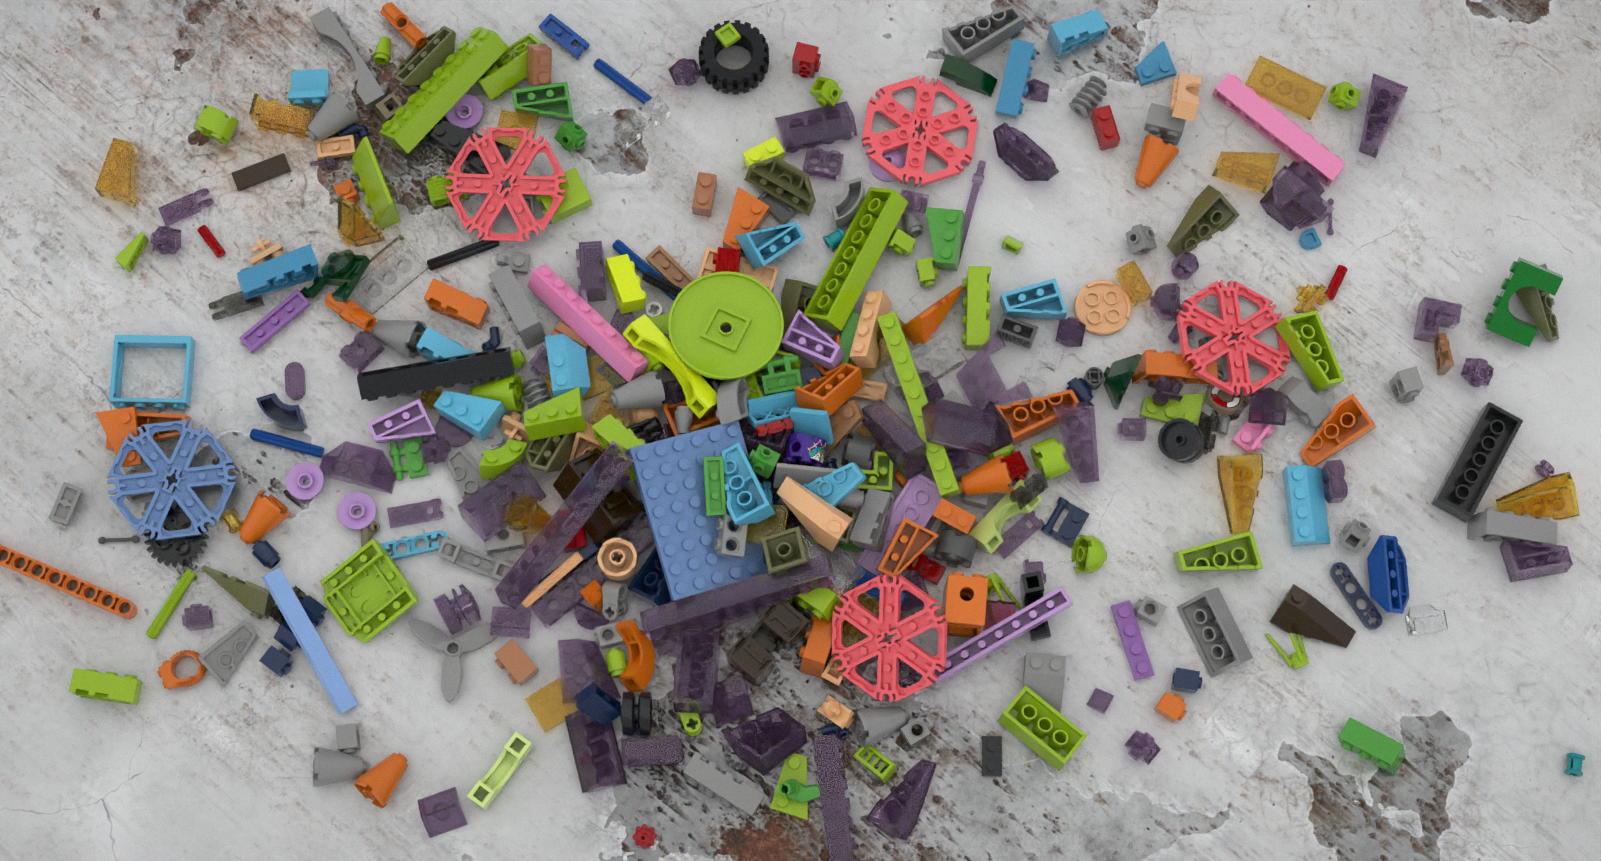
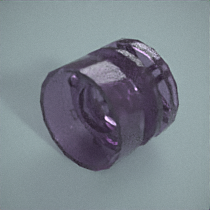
M463 583L459 585L462 594L458 595L454 588L451 589L453 599L450 600L445 593L433 599L451 635L463 630L461 622L463 619L470 626L473 625L469 617L471 615H474L477 622L482 620L479 607L472 593Z

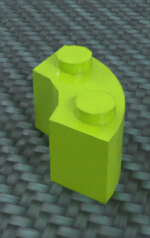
M508 439L506 444L498 449L484 450L480 462V478L499 479L517 471L526 460L524 451L527 447V442Z

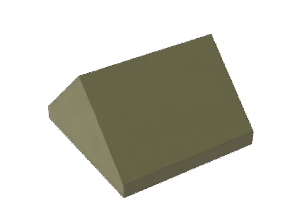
M799 526L761 538L769 574L808 562L809 552Z

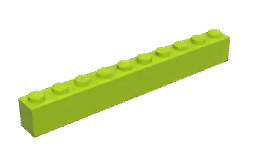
M895 311L879 316L877 319L939 493L943 499L960 494L961 490L899 317Z

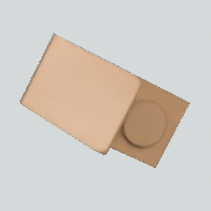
M836 653L832 656L821 677L840 686L844 678L840 673L846 671V668L843 670L837 669L842 666V661L840 659L833 661V658L839 655V653Z

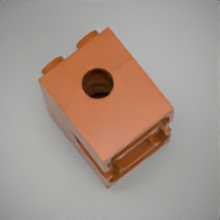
M953 572L952 575H948L943 589L941 616L946 615V618L941 620V623L948 620L947 636L973 638L983 630L985 626L988 578H984V575L972 574V577L964 576L960 572Z

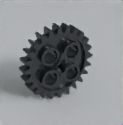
M177 504L175 510L171 506L163 524L164 529L173 531L186 529V527L191 526L190 519L181 510L180 506ZM169 521H175L172 528H166V524ZM199 527L198 530L202 535L183 537L193 539L192 542L182 538L168 539L167 545L162 547L160 546L161 540L155 541L158 533H155L154 539L151 540L152 532L149 530V533L144 534L146 538H149L144 543L150 546L147 548V551L149 553L153 552L151 557L153 559L158 557V563L161 564L164 561V565L168 567L172 562V566L176 568L177 563H180L182 567H184L185 561L192 564V557L198 560L197 553H204L201 546H207V543L203 540L208 539L209 536L204 534ZM181 544H187L186 550L178 551Z

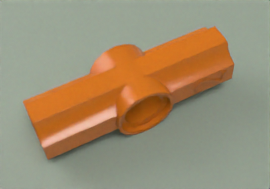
M392 2L382 6L381 15L415 49L422 48L426 44L427 37Z
M329 293L326 296L325 305L338 313L346 322L353 323L366 332L373 330L377 319L363 310L357 303L351 299L346 302H337L331 296L333 293Z

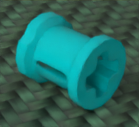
M837 227L836 231L830 235L823 236V241L833 251L834 247L841 243L845 233L840 227Z
M1567 753L1568 764L1564 773L1570 776H1583L1581 769L1585 756L1577 753Z

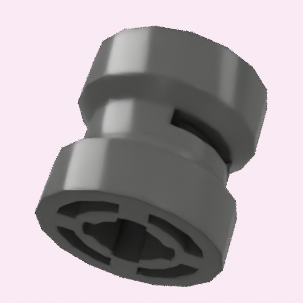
M1091 367L1086 371L1083 380L1091 390H1096L1101 386L1104 374L1098 367Z

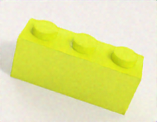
M628 254L606 258L605 272L621 314L643 310L647 297L645 291L640 287V277L635 274L634 262L630 261Z

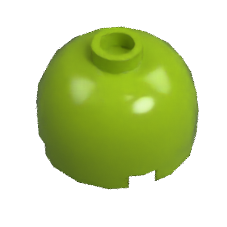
M1079 535V540H1075L1072 547L1071 559L1072 562L1076 560V567L1073 568L1077 573H1094L1106 561L1107 551L1103 543L1095 536Z

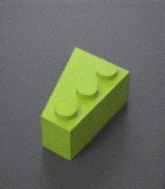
M579 387L524 411V427L530 441L587 430L584 399Z
M608 414L591 426L595 440L610 456L614 455L620 461L618 463L621 469L626 468L630 473V479L635 482L637 479L628 449L646 443L643 439H638L630 428H625L620 419H615L611 414Z
M74 668L69 692L82 698L138 705L143 682L138 680L135 675L125 674V677H122L114 672H106L105 674L93 669L83 670Z

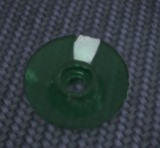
M346 249L331 253L321 268L322 275L324 277H332L344 271L354 259L353 251Z

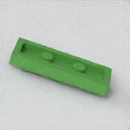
M723 456L703 457L706 517L726 515Z

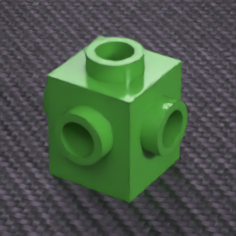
M570 120L561 124L554 139L565 150L572 152L576 149L580 150L584 146V140L588 133L580 125Z
M759 444L756 451L752 449L748 460L755 473L768 479L780 454Z

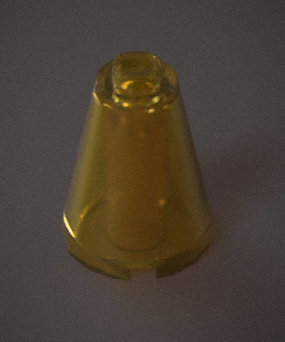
M526 493L519 494L515 497L517 499L513 503L510 502L505 511V521L510 529L549 536L555 531L556 520L532 495Z

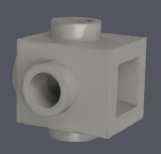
M1139 224L1133 226L1132 230L1125 233L1127 244L1132 254L1144 255L1157 248L1154 239L1155 235L1151 227Z
M1354 519L1351 524L1347 523L1341 531L1344 535L1340 543L1357 553L1360 547H1365L1371 539L1368 536L1371 529L1364 522Z

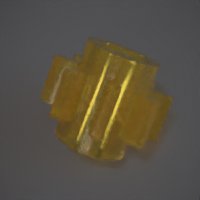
M435 387L436 389L432 391L423 390L421 401L425 403L424 408L435 409L433 405L442 394V388Z

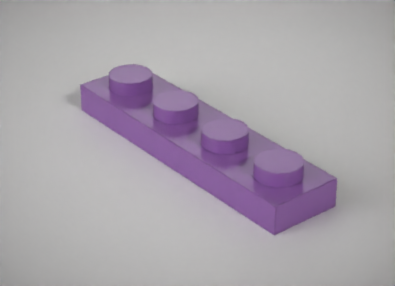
M297 289L239 339L253 354L311 305L310 302Z
M1130 600L1112 605L1111 610L1134 680L1137 681L1154 676L1155 674Z

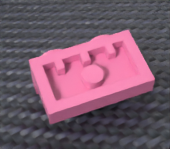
M1254 411L1232 439V442L1249 455L1253 450L1257 452L1264 444L1261 442L1263 437L1266 436L1268 438L1275 430L1272 427L1275 421L1272 420L1270 422L1257 411Z

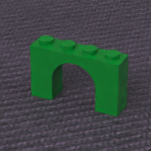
M1519 257L1517 262L1513 261L1509 269L1511 274L1508 279H1504L1501 285L1502 293L1500 296L1497 295L1492 304L1495 307L1492 313L1488 312L1484 323H1486L1487 330L1530 347L1538 331L1537 327L1514 317L1509 311V300L1514 292L1523 287H1534L1555 296L1563 281V276Z

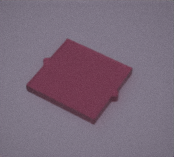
M987 600L985 626L983 629H989L1013 615L1016 602Z

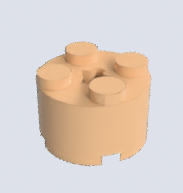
M611 538L603 543L598 552L597 559L600 569L610 580H625L631 577L637 570L638 556L634 546L627 540ZM619 556L621 562L617 563L615 557Z

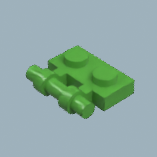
M788 354L783 355L782 358L771 359L762 368H768L769 373L761 375L765 395L792 390L797 386L803 387L799 368L791 369V364L798 362L797 355L789 356ZM785 365L786 370L774 372L773 367Z
M422 437L404 440V448L398 449L397 442L390 443L391 450L389 453L393 459L394 467H392V470L396 476V481L404 480L403 473L406 472L409 473L410 479L429 475ZM401 456H406L407 465H401Z

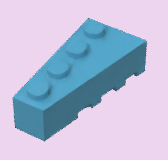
M1017 39L1012 40L995 114L1017 118L1018 114H1022L1024 103L1020 102L1022 96H1026L1028 85H1025L1026 78L1031 76L1033 67H1029L1031 60H1035L1037 49H1033L1035 43Z
M308 244L251 268H244L237 273V279L244 299L247 300L318 277V263L311 244Z

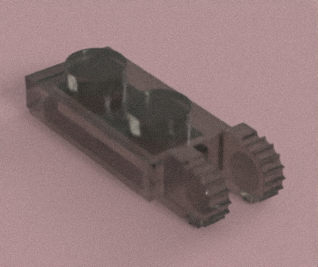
M242 291L221 297L222 299L208 304L210 310L223 306L225 310L212 314L213 320H220L227 316L236 315L265 305L262 295L245 300Z

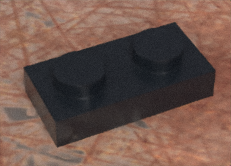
M982 736V776L1002 777V736Z

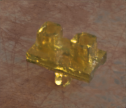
M1309 284L1306 287L1299 286L1296 289L1299 294L1296 299L1299 303L1293 310L1297 314L1316 311L1317 309L1312 305L1315 301L1318 305H1323L1329 299L1324 292L1326 287L1323 284L1320 286L1314 285L1313 287Z

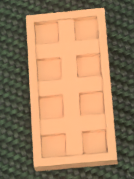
M707 246L697 278L715 271L716 264H713V254L717 253L718 249ZM741 256L739 273L757 279L772 292L779 267L766 264L762 267L753 268L748 258Z

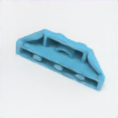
M565 334L545 336L553 398L577 387L580 388L581 394L584 397L591 388L586 349Z

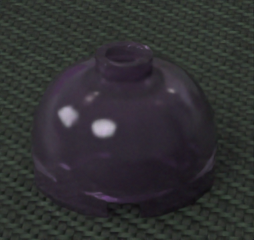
M1178 283L1163 284L1156 289L1155 295L1150 297V307H1154V312L1159 318L1167 321H1177L1176 317L1179 311L1176 310H1178V305H1180V286H1178Z

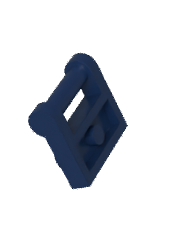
M1059 497L1056 502L1057 506L1046 525H1043L1041 531L1071 548L1089 513L1071 504L1066 499ZM1065 508L1069 512L1058 532L1053 530V527Z

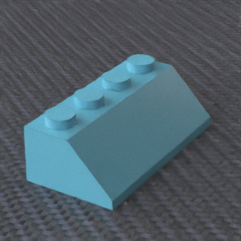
M1308 465L1287 466L1282 473L1291 547L1330 544L1321 468Z

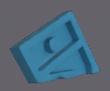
M1164 41L1135 67V72L1141 86L1176 75L1177 72Z

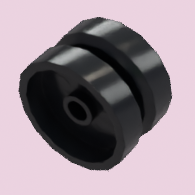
M1182 418L1172 419L1165 423L1158 435V445L1161 452L1168 458L1183 464L1193 463L1198 460L1204 453L1207 445L1206 435L1203 430L1195 423Z
M623 692L621 705L623 736H633L636 731V723H638V731L641 736H651V692H641L638 704H636L634 692Z

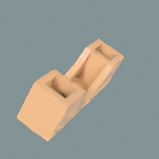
M1179 72L1178 78H1174L1169 108L1172 109V117L1194 122L1199 106V97L1197 95L1201 85V77Z
M866 291L849 355L858 368H876L880 352L877 344V329L879 325L877 317L890 313L892 306L891 300L884 291Z

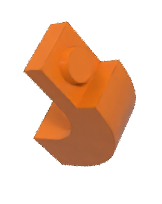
M633 620L618 622L615 628L625 641L629 652L628 665L619 678L628 692L643 691L652 677L655 664V653L651 637L647 630L640 631Z

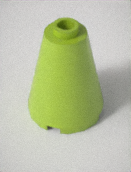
M518 373L511 374L507 378H498L473 386L472 390H470L471 396L502 401L505 409L508 411L520 412L524 407V402H521V396H525L524 388H522L523 380L521 376H518Z

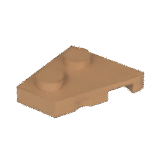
M1438 333L1433 339L1437 375H1445L1454 366V361L1446 333Z

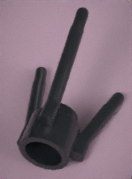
M656 416L626 427L633 430L634 434L643 430L647 435L651 434L652 436L645 441L646 444L651 443L660 436L659 431L663 429Z

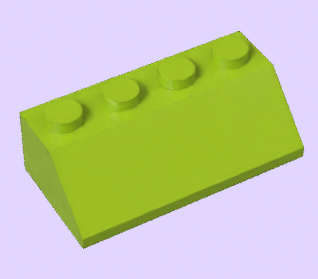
M531 33L510 45L476 81V84L488 99L499 98L504 91L516 87L518 82L527 79L528 45L543 44Z
M1026 685L997 720L1058 771H1060L1088 736Z

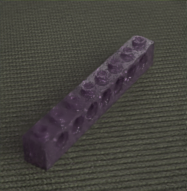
M646 513L640 517V522L635 526L634 524L628 526L621 537H615L627 541L633 540L637 556H640L655 544ZM648 528L650 533L647 536H642L639 534L640 530ZM599 550L594 554L592 560L583 562L578 567L579 570L574 574L572 572L563 579L564 582L559 586L554 585L548 590V595L544 598L540 597L533 603L531 609L546 629L585 599L579 591L595 579L602 586L609 580L602 572L597 573L594 571V567L598 565L597 556ZM618 558V559L615 560V561H616L617 563H618V562H621V558ZM583 576L589 578L588 583L585 585L579 584V579ZM568 588L574 590L573 595L570 597L563 595L564 591ZM557 601V608L549 609V602Z

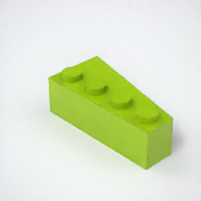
M968 266L966 278L962 279L963 290H966V296H962V308H965V314H962V326H965V333H962V344H965V350L988 351L990 319H988V316H990V301H988V298H990L991 283H989L991 267Z
M1317 310L1286 317L1275 325L1318 392L1334 388L1344 381Z

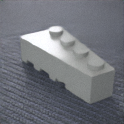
M1015 5L993 11L990 15L984 17L981 15L976 17L975 20L966 23L961 22L951 28H943V41L956 58L969 63L1024 29V17Z

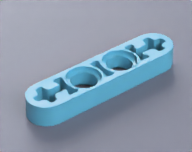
M434 531L381 543L386 551H390V546H393L395 555L392 556L391 552L388 554L393 560L437 551L440 547L439 543L433 542V547H430L429 537H431L432 541L437 540L440 535L442 538L449 539L444 531ZM423 539L426 541L424 549L416 548L418 540ZM400 544L407 545V551L403 554L397 552V547Z

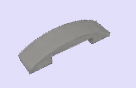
M443 537L436 556L460 567L509 584L516 568L514 564L482 554Z

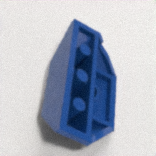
M1380 535L1367 558L1370 596L1387 613L1403 614L1409 600L1406 558L1396 536Z

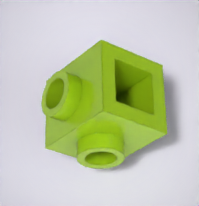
M818 77L809 91L817 99L816 102L823 107L835 106L843 92L838 87L836 81L824 77Z
M1341 82L1332 86L1328 102L1339 110L1348 111L1357 108L1361 91L1353 87L1349 82Z

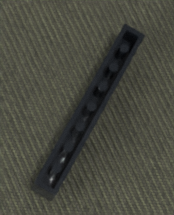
M511 347L361 372L358 373L357 382L361 400L374 401L381 396L392 398L404 392L406 395L416 393V390L432 391L436 389L435 387L443 386V388L453 387L456 383L467 385L473 383V380L489 381L493 379L492 377L496 376L507 378L514 374L515 366Z

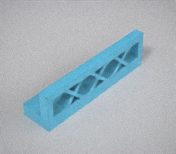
M795 390L747 400L749 415L746 418L754 428L758 425L764 424L766 426V423L778 420L782 422L783 419L791 418L790 409L792 407L801 408L797 405Z

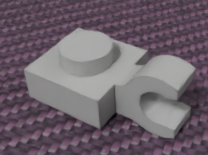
M511 252L510 257L497 254L496 265H509L512 272L528 274L530 254Z

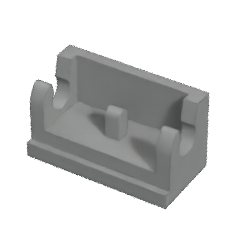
M63 482L49 515L50 521L59 522L67 526L83 489Z

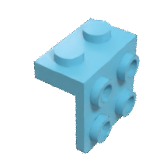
M328 70L292 71L291 91H288V100L291 106L323 105L329 97Z

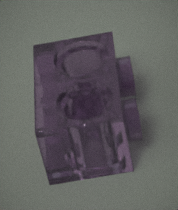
M807 147L803 171L809 176L839 181L844 154L836 150L829 152L819 147ZM816 158L819 160V162L813 164L810 162V160ZM830 162L837 163V166L830 167L828 164Z

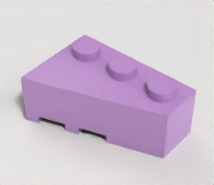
M798 309L781 341L785 351L799 355L830 370L839 366L844 357L841 347Z
M420 399L367 423L376 443L438 436Z

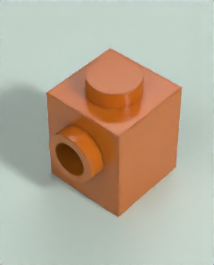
M1166 691L1154 710L1174 723L1177 719L1181 721L1187 712L1184 708L1187 704L1184 703V699L1178 694L1173 695Z

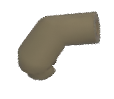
M374 521L368 527L361 530V548L379 531L380 525L378 522Z

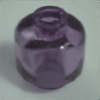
M1188 252L1180 253L1171 262V272L1177 279L1188 280L1199 268L1197 257Z

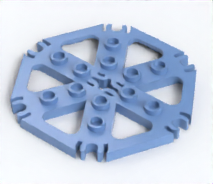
M188 420L144 424L142 426L146 430L145 433L141 427H137L140 435L134 437L130 432L129 437L132 442L125 437L107 479H116H109L107 484H115L116 488L109 490L108 494L115 495L117 493L118 495L109 497L137 533L139 528L143 527L140 530L141 536L144 535L146 530L152 532L151 540L154 539L155 533H158L155 541L202 535L198 530L199 527L202 532L206 533L204 524L210 523L214 527L215 523L211 518H214L217 523L221 518L236 484V481L228 482V480L233 481L236 479V476L228 475V471L234 470L235 466L229 465L226 467V465L234 464V462L207 427L203 434H201L203 425H200L198 430L192 428L194 421L189 422L188 428H186ZM177 430L181 436L169 460L154 441L153 435L156 432ZM202 442L208 443L220 459L216 465L189 468L197 448ZM135 450L153 472L123 475L121 467L128 452ZM176 471L175 479L177 483H172L169 489H167L169 486L167 477H172ZM220 485L223 488V493L217 507L214 510H208L191 488ZM155 492L142 519H137L124 503V499L128 495ZM174 500L191 521V526L187 529L167 531L163 527Z

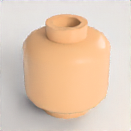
M657 408L629 409V420L633 425L648 418L651 419L654 416L658 418Z

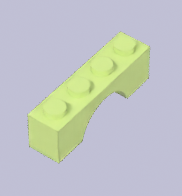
M1021 479L1013 486L1014 491L1008 492L1000 499L993 509L969 533L971 537L977 540V546L990 555L1003 542L1001 529L1006 520L1018 513H1030L1043 500L1036 488Z
M515 732L504 746L495 764L476 783L467 797L486 810L534 745Z

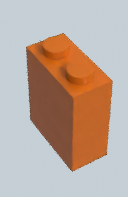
M943 498L933 513L934 518L969 535L977 521L976 516Z

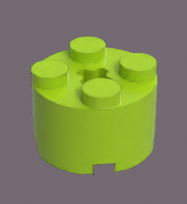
M204 105L194 129L200 131L202 135L208 138L214 137L218 142L227 145L239 121L232 116L229 119V116L219 109Z
M1051 437L1030 446L1032 448L1030 452L1035 467L1042 471L1039 475L1043 481H1048L1071 470L1068 461L1063 456L1065 449L1062 443H1058L1056 437Z

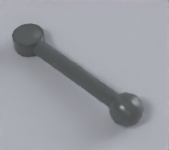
M133 535L131 538L100 537L98 539L99 544L126 541L138 543L140 541L137 535Z

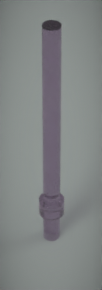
M982 160L979 161L976 173L973 174L972 178L973 185L965 211L966 219L959 263L979 188L984 180L983 173L986 162Z

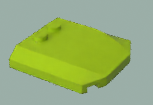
M376 539L370 540L321 580L325 593L323 596L324 602L347 634L362 640L364 643L371 641L420 601L414 588L386 549Z

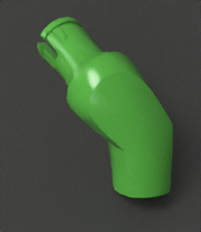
M795 779L786 780L783 784H780L778 789L781 795L803 803L821 797L817 784L803 785Z

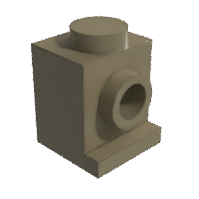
M392 92L375 104L373 110L382 122L385 123L395 115L397 109L403 107L404 102L398 95L395 96ZM386 106H391L393 110L389 111Z

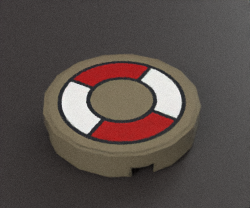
M1212 384L1208 387L1205 394L1207 404L1215 408L1214 411L1223 415L1235 414L1241 409L1244 401L1241 391L1238 396L1234 394L1231 396Z

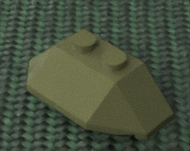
M443 26L439 31L428 36L426 44L422 48L414 49L399 65L397 73L393 78L403 85H421L424 81L429 80L434 70L441 67L445 63V59L454 53L455 31Z
M777 156L749 166L745 181L808 216L811 214L816 199L807 173Z
M577 432L530 441L524 451L530 467L546 473L561 470L571 454Z

